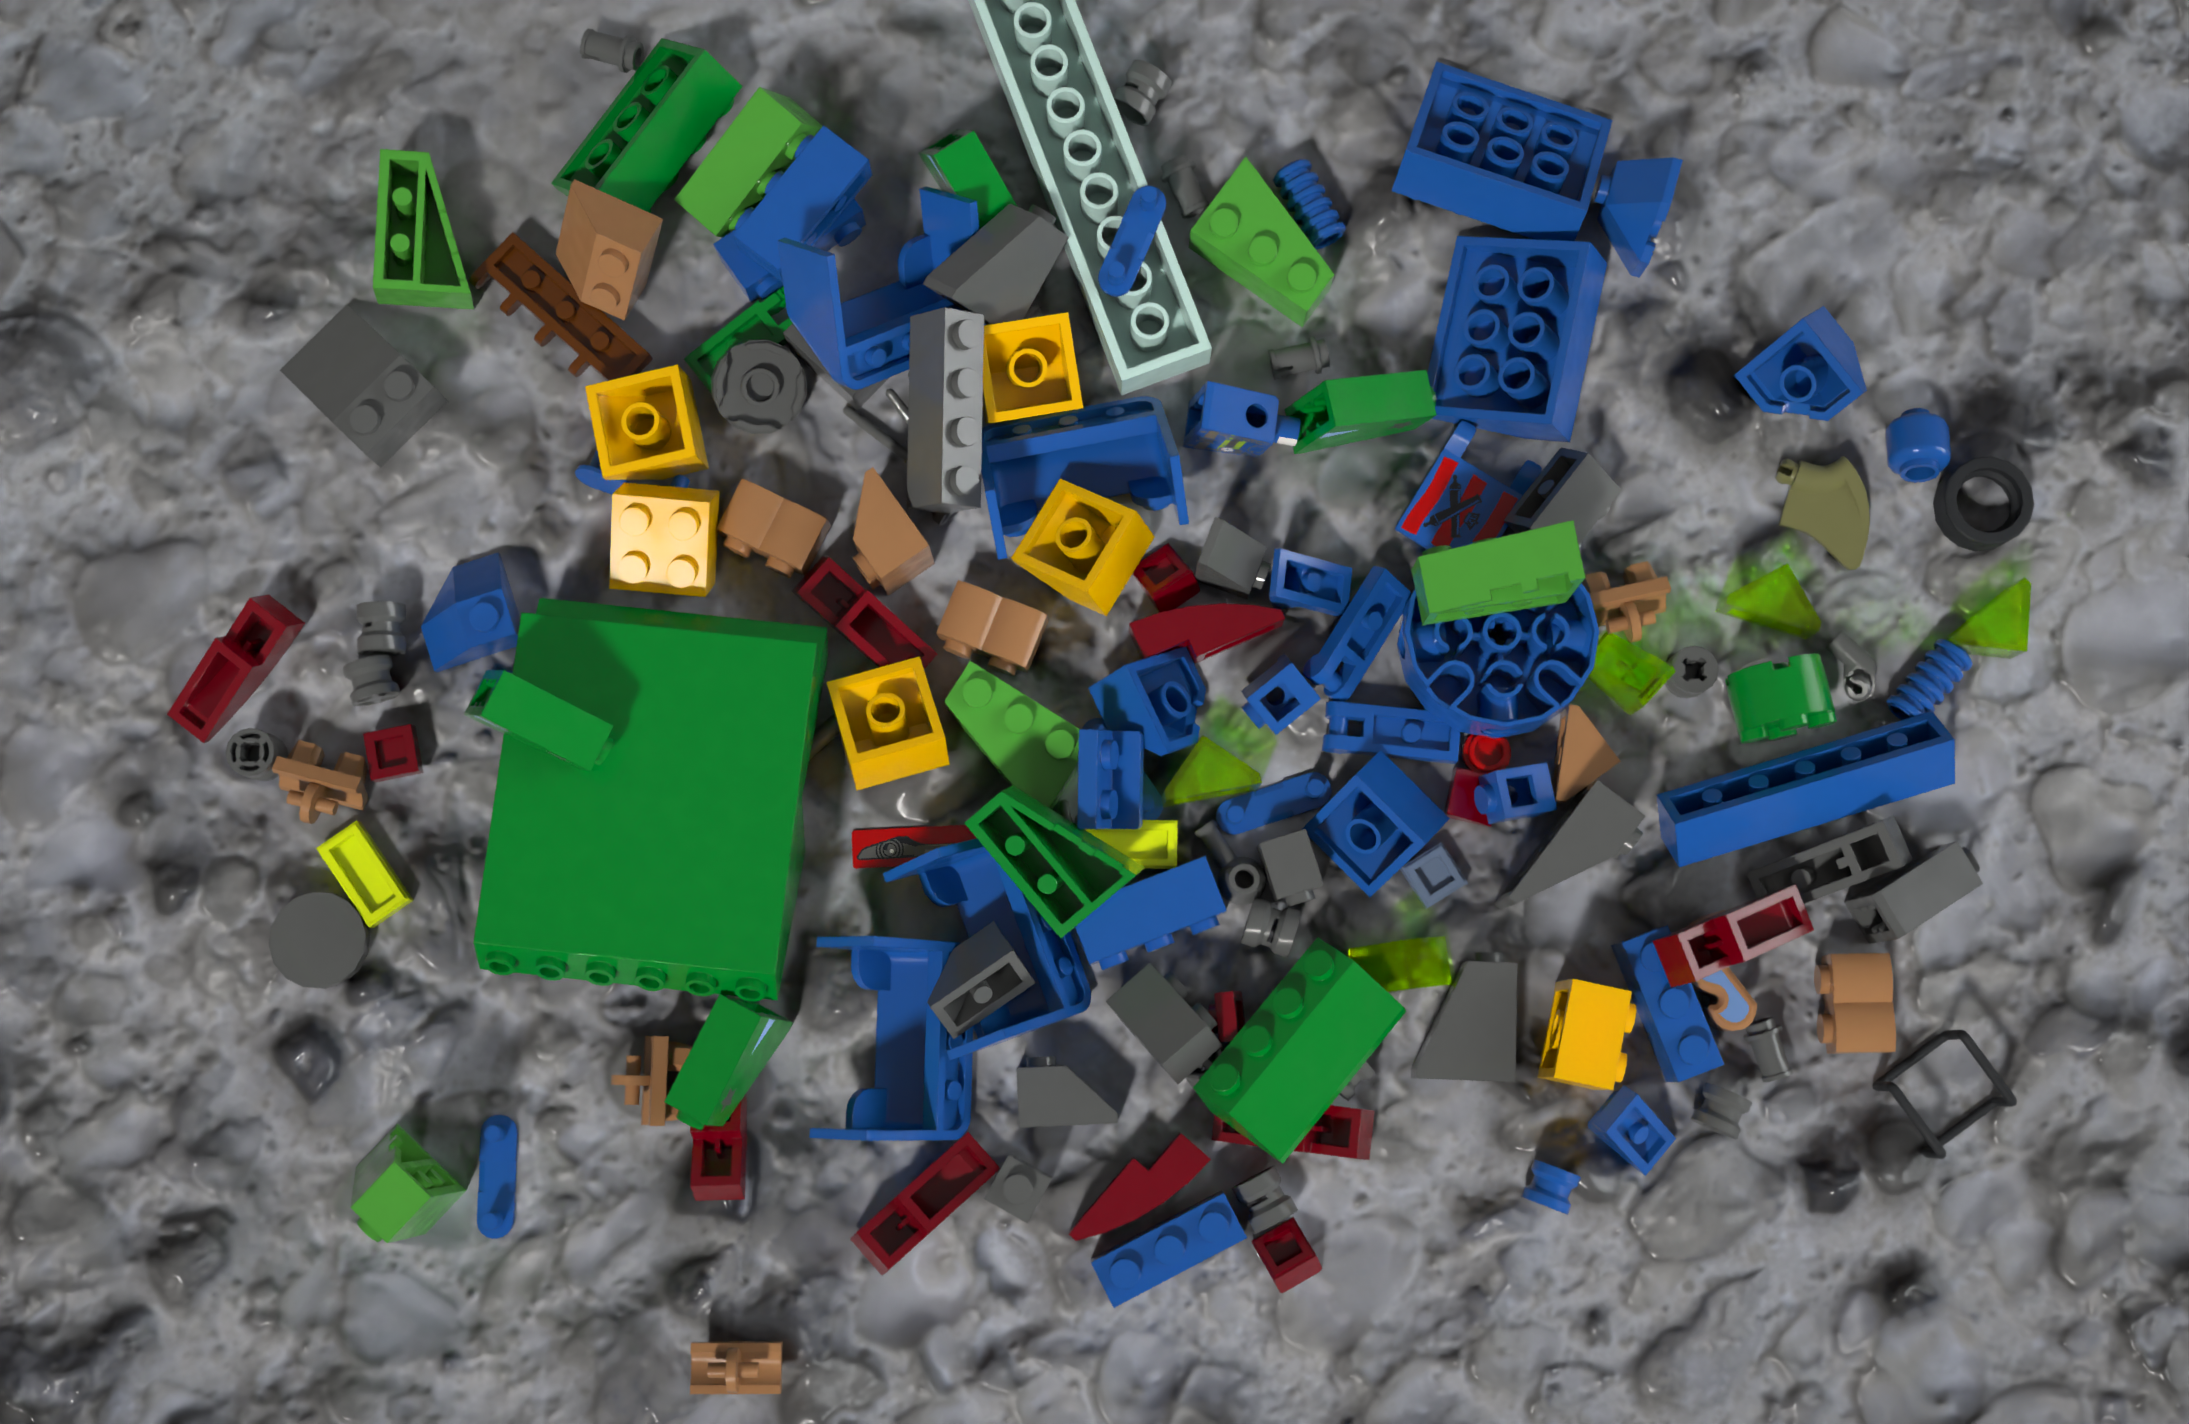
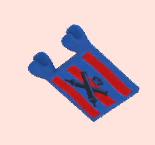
M1461 421L1394 530L1425 549L1444 545L1451 546L1453 549L1461 544L1501 537L1508 527L1503 520L1539 476L1542 468L1535 462L1527 460L1522 465L1510 487L1504 485L1461 459L1476 433L1475 426L1466 421Z

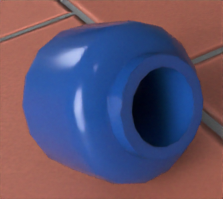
M1913 408L1904 411L1900 417L1894 419L1886 427L1887 465L1892 472L1900 475L1903 480L1914 483L1930 481L1936 478L1948 466L1951 458L1949 426L1942 417L1930 413L1927 409Z

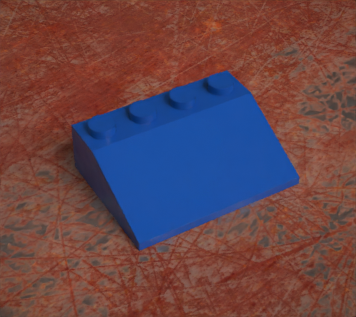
M1436 61L1392 192L1532 239L1575 241L1588 211L1613 120Z
M1457 236L1427 373L1429 384L1436 396L1435 410L1437 416L1432 419L1458 425L1461 421H1466L1477 429L1524 439L1558 442L1571 441L1607 268V262L1591 242Z

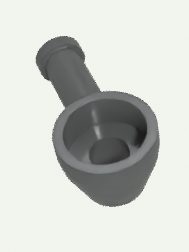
M1213 819L1194 834L1198 839L1201 838L1221 867L1217 880L1219 891L1227 901L1233 904H1251L1254 898H1260L1265 890L1266 875L1264 869L1252 858L1237 857L1216 826L1218 825ZM1247 871L1251 874L1252 884L1249 888L1242 889L1236 885L1235 875L1237 872Z

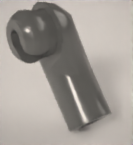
M1840 631L1826 646V649L1843 663V687L1846 695L1854 701L1865 700L1875 691V660L1847 634Z

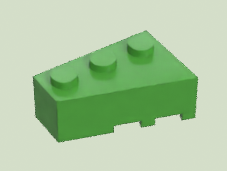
M759 87L674 200L715 236H726L735 230V225L745 210L750 207L755 209L766 196L765 188L771 178L779 171L785 173L795 161V152L803 139L810 134L815 136L822 128V125L791 98Z
M380 149L373 290L378 304L474 310L470 288L429 152Z
M1247 157L1243 159L1190 230L1189 249L1302 328L1330 291L1334 273Z
M1573 520L1504 537L1482 539L1470 545L1453 549L1448 545L1432 547L1422 552L1423 556L1417 558L1411 569L1422 626L1566 603L1586 578Z
M970 661L944 700L947 710L1010 786L1014 785L1053 810L1078 770L1079 728Z
M397 1123L356 1166L350 1208L360 1217L357 1225L368 1237L376 1242H380L383 1239L386 1243H391L426 1234L467 1190Z

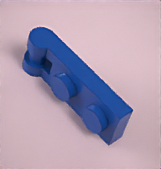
M1373 566L1319 654L1313 655L1306 662L1303 668L1304 676L1315 685H1323L1324 693L1332 701L1345 702L1349 699L1402 615L1403 609L1412 593L1386 568ZM1341 661H1343L1344 664L1339 672H1336L1335 670L1337 669L1338 665Z
M1341 701L1326 702L1325 718L1329 719L1328 734L1323 735L1322 751L1337 754L1351 753L1375 756L1381 750L1390 758L1456 764L1458 762L1460 732L1427 710ZM1348 721H1362L1361 737L1347 736Z

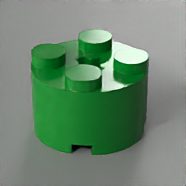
M1820 654L1788 657L1789 662L1773 664L1772 661L1760 663L1733 672L1727 676L1728 678H1725L1726 689L1741 744L1766 738L1769 741L1781 740L1797 735V728L1808 725V729H1814L1837 722Z

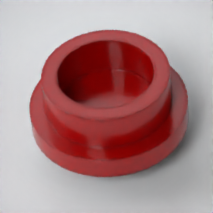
M1471 734L1463 745L1462 757L1470 771L1485 775L1496 770L1505 769L1511 759V747L1505 737L1494 739Z

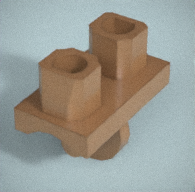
M1648 561L1632 564L1624 569V586L1611 588L1606 573L1601 571L1586 574V578L1582 582L1591 596L1598 627L1606 625L1609 634L1624 631L1629 643L1641 641L1642 626L1655 624V614L1666 612V594L1671 591L1667 576L1658 578Z
M298 740L287 758L276 757L272 771L279 774L280 789L289 792L287 804L299 806L300 820L304 823L313 824L321 812L335 815L338 805L364 811L369 799L364 787L368 770L364 757L348 752L341 753L334 770L322 768L320 766L325 757L323 749L316 744Z
M645 1036L643 1075H640L641 1056L631 1055L626 1056V1075H611V1085H625L624 1105H639L640 1085L643 1086L641 1125L665 1126V1121L678 1120L676 1115L679 1110L664 1102L669 1091H666L667 1071L681 1070L693 1047L692 1045L669 1041V1036Z
M783 1341L692 1342L690 1394H781Z

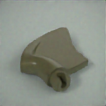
M1844 456L1825 466L1801 460L1798 463L1791 459L1782 460L1775 478L1778 483L1787 484L1789 487L1782 507L1779 525L1803 532L1814 538L1844 568L1856 570L1860 567L1866 550L1870 514L1867 493L1854 466Z

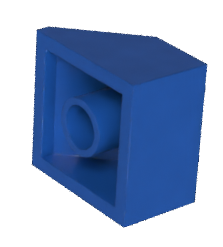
M1380 750L1302 830L1306 829L1308 836L1371 897L1423 848L1450 818Z

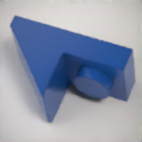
M1282 548L1274 549L1269 593L1272 607L1275 609L1302 607L1332 616H1341L1349 606L1353 568Z
M1625 1085L1619 1091L1616 1090L1609 1096L1587 1125L1594 1134L1645 1176L1676 1140L1675 1136L1641 1097Z

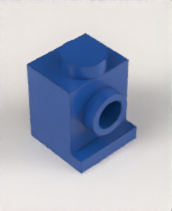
M1285 653L1277 659L1278 662L1241 691L1248 701L1241 707L1258 729L1267 724L1275 735L1321 699ZM1275 687L1282 688V696L1279 700L1272 702L1266 699V695Z
M1547 762L1496 770L1478 777L1480 785L1475 788L1474 801L1477 810L1481 814L1487 815L1488 824L1537 817L1557 810Z

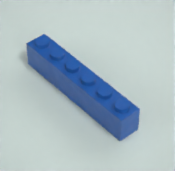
M1931 711L1657 794L1661 839L1678 867H1683L1955 784V739L1934 712Z

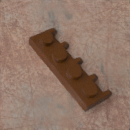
M513 232L477 268L469 279V282L476 289L481 288L490 278L494 279L510 295L502 302L500 310L507 316L512 315L523 305L541 321L544 326L534 337V340L541 347L547 345L557 336L579 356L571 363L568 369L575 377L582 375L591 366L604 379L609 381L639 374L653 360L652 356L605 313L581 302L572 284Z

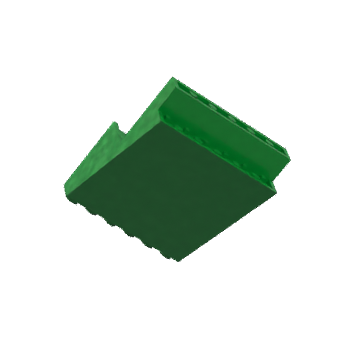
M549 598L539 599L535 614L521 612L512 674L613 725L608 736L613 739V745L608 756L600 766L594 764L591 771H586L571 766L510 736L503 735L473 941L480 969L488 970L498 975H510L512 973L538 975L543 979L553 981L569 978L587 980L592 984L600 986L616 983L635 985L648 991H659L664 988L688 991L697 996L724 994L738 996L743 1000L752 1002L762 999L778 1001L805 856L802 794L829 658L827 627Z

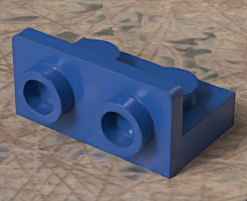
M1079 729L1077 829H1140L1142 827L1144 734L1142 732Z

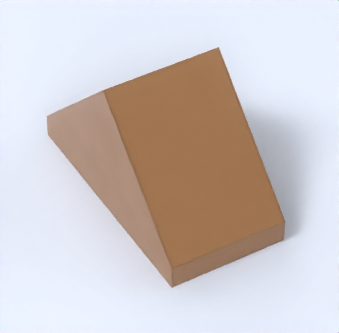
M1569 704L1561 712L1551 779L1556 806L1566 802L1621 762L1580 706Z

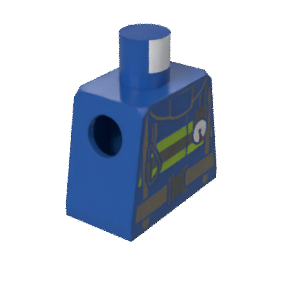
M1207 381L1188 403L1183 447L1256 457L1263 454L1273 443L1295 446L1300 432V418L1279 415V398L1274 395Z

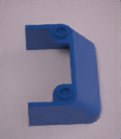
M928 186L920 188L924 234L910 239L902 247L898 257L899 281L843 303L840 301L834 253L788 238L777 240L788 317L836 383L859 390L909 370L910 316L944 307L962 310L923 285V283L934 269L979 231L976 200Z
M1149 396L1133 397L1085 406L1081 409L995 423L982 428L981 473L998 560L1008 558L1003 535L1018 537L1026 534L1038 515L1037 511L1042 509L1059 479H1063L1105 498L1130 493L1131 499L1136 505L1150 511L1161 510L1173 504L1179 525L1189 524L1179 452L1162 402L1157 398Z
M977 838L936 848L883 873L886 883L919 875L925 895L934 904L940 907H949L957 904L969 938L994 921L1035 981V984L975 1024L973 1029L978 1039L948 1050L947 1053L950 1060L1067 1019L1086 1011L1090 1006V985L1070 932L1062 938L1056 934Z
M882 936L817 937L816 947L851 949V971L855 982L865 990H878L874 1088L859 1089L852 1094L846 1108L845 1128H810L809 1138L861 1141L958 1140L966 1133L971 1120L973 1053L950 1060L947 1051L973 1041V1026L953 1039L927 1003L952 950L961 943Z

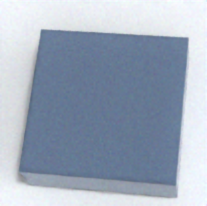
M1442 842L1400 869L1425 909L1468 883Z

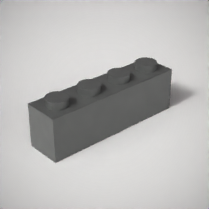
M944 307L910 316L907 509L951 513L981 508L984 314Z

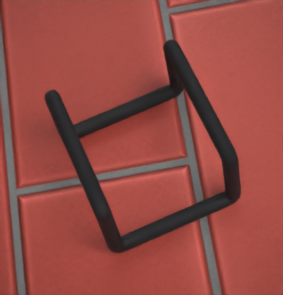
M1945 1030L1878 1078L1872 1085L1875 1091H1889L1928 1143L1922 1149V1155L1926 1158H1945L1946 1151L1943 1146L1995 1107H2013L2017 1104L2015 1095L1971 1036L1964 1030ZM1960 1039L2003 1097H1992L1936 1138L1900 1088L1891 1081L1947 1040Z

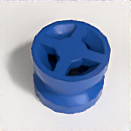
M1534 1159L1531 1167L1534 1174L1532 1182L1524 1187L1521 1197L1568 1215L1571 1208L1568 1199L1572 1189L1578 1187L1581 1177Z

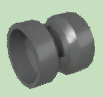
M1134 60L1126 72L1127 81L1125 85L1117 87L1113 98L1122 117L1137 125L1148 126L1156 113L1155 104L1158 100L1166 97L1173 84L1171 79L1159 68L1146 61Z
M372 601L357 604V621L363 625L362 634L357 638V653L359 655L398 656L406 654V637L401 634L400 625L406 620V605L391 601Z
M254 728L242 729L234 734L227 743L226 748L227 762L232 770L240 775L259 781H269L278 777L279 774L272 771L276 757H288L287 747L282 740L272 734Z
M1255 897L1240 943L1252 947L1260 944L1270 947L1274 954L1288 957L1299 925L1301 911L1288 907L1283 910L1272 908L1269 901ZM1274 918H1276L1278 920L1273 932L1272 938H1270L1269 935L1272 929Z
M1275 1166L1262 1170L1231 1188L1238 1202L1245 1204L1250 1212L1248 1221L1255 1233L1277 1224L1298 1211L1291 1196L1284 1195L1280 1187L1281 1177Z

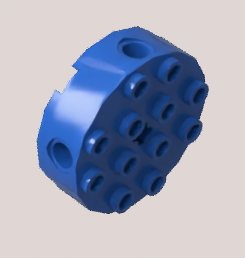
M1473 542L1461 544L1458 547L1470 545ZM1582 583L1566 603L1423 626L1416 591L1414 590L1402 612L1397 649L1405 682L1428 712L1459 732L1495 739L1533 732L1561 713L1572 702L1594 668L1599 627L1591 596ZM1492 631L1496 632L1498 640H1505V643L1497 645L1495 639L1489 638V634Z

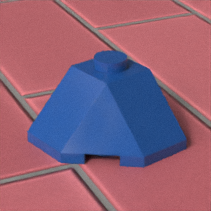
M1670 157L1617 161L1609 176L1602 174L1594 197V202L1601 204L1597 221L1631 276L1640 278L1650 263L1656 243L1650 242L1651 237H1657L1662 222H1665L1680 173L1682 159Z
M1824 306L1802 318L1734 375L1763 412L1781 415L1785 412L1808 415L1809 419L1823 421L1832 419L1867 391L1854 342Z
M497 552L452 567L421 625L433 669L436 673L517 646L520 616L501 554Z
M1186 647L1126 664L1088 688L1098 712L1109 731H1140L1144 734V748L1155 754L1163 756L1198 742L1200 726L1195 723L1197 708L1204 704L1206 687Z

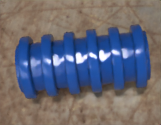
M1299 159L1281 168L1274 176L1273 182L1276 187H1282L1279 193L1282 199L1289 200L1286 206L1289 212H1295L1293 216L1296 224H1302L1300 229L1306 237H1309L1308 240L1314 248L1319 250L1339 240L1346 227L1343 222H1337L1339 218L1337 210L1330 209L1332 201L1330 197H1324L1326 192L1324 186L1317 184L1319 180L1317 173L1310 172L1312 168L1310 160Z
M1937 639L1933 645L1935 650H1928L1924 656L1925 662L1919 661L1916 664V673L1912 672L1906 676L1907 684H1899L1896 688L1897 696L1890 695L1886 702L1890 711L1900 720L1931 711L1934 712L1935 708L1933 705H1940L1944 701L1943 693L1947 694L1953 690L1954 685L1952 682H1960L1963 678L1962 671H1969L1973 665L1970 656L1963 648L1950 640Z

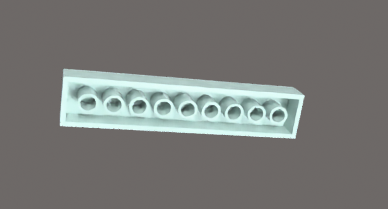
M968 0L1050 213L1057 218L1055 226L1069 237L1064 245V249L1121 396L1209 364L1212 347L1162 220L1131 290L1125 295L1114 297L1103 292L1099 286V271L1121 224L1131 197L1137 189L1148 186L1076 1Z

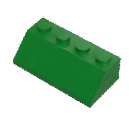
M661 38L551 184L568 196L570 186L575 179L651 213L652 205L662 192L671 188L677 181L679 170L690 155L695 154L705 144L706 134L718 118L723 117L730 111L734 104V97L743 86L705 49Z
M1317 937L1193 1089L1214 1115L1283 1164L1405 1014L1406 1010L1354 960Z

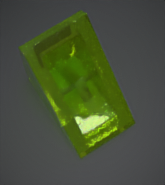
M1788 563L1728 594L1717 603L1715 609L1717 613L1804 639H1808L1818 633L1822 624Z
M2024 577L2009 585L1944 638V640L1947 639V641L1956 646H1960L1969 655L2012 659L2027 652L2031 583Z
M1606 631L1598 640L1594 668L1589 674L1588 679L1631 716L1651 700L1676 670L1671 664Z
M1202 735L1164 790L1162 795L1163 807L1256 791L1262 783L1259 772Z
M1445 936L1405 939L1348 949L1349 958L1354 960L1388 993L1452 984Z

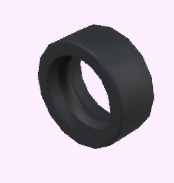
M1992 456L1973 458L1948 473L1937 487L1933 501L1935 521L1944 536L1958 547L1975 552L1994 550L2019 536L2029 524L2035 505L2032 487L2024 473L2009 461ZM1984 477L1993 480L2002 487L2008 497L2010 506L2009 517L1996 530L1980 531L1974 529L1964 521L1958 510L1956 499L1958 490L1966 481L1972 478Z

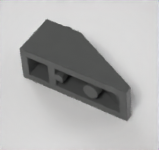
M1893 815L1746 874L1757 898L1796 884L1802 901L1805 904L1903 867L1913 861V858Z

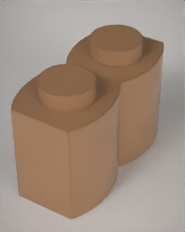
M741 479L716 530L725 538L723 546L730 551L746 558L749 557L751 551L768 559L765 564L766 567L782 576L791 578L793 572L803 576L808 573L831 525L827 518L784 499L755 483Z
M958 580L936 633L939 639L945 641L943 649L966 659H970L972 652L990 659L988 662L990 668L1003 674L1014 676L1016 670L1028 673L1049 619L1047 614L1037 609Z
M1848 953L1822 956L1821 965L1815 966L1814 985L1816 993L1823 994L1824 1014H1819L1817 1017V1036L1820 1043H1826L1827 1054L1895 1052L1896 1023L1892 1003L1893 974L1890 954Z

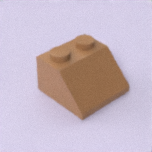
M574 179L569 190L556 255L581 302L625 321L646 287L663 219Z
M874 467L866 471L853 535V541L859 553L852 558L869 586L874 590L881 585L889 596L935 563L929 544Z

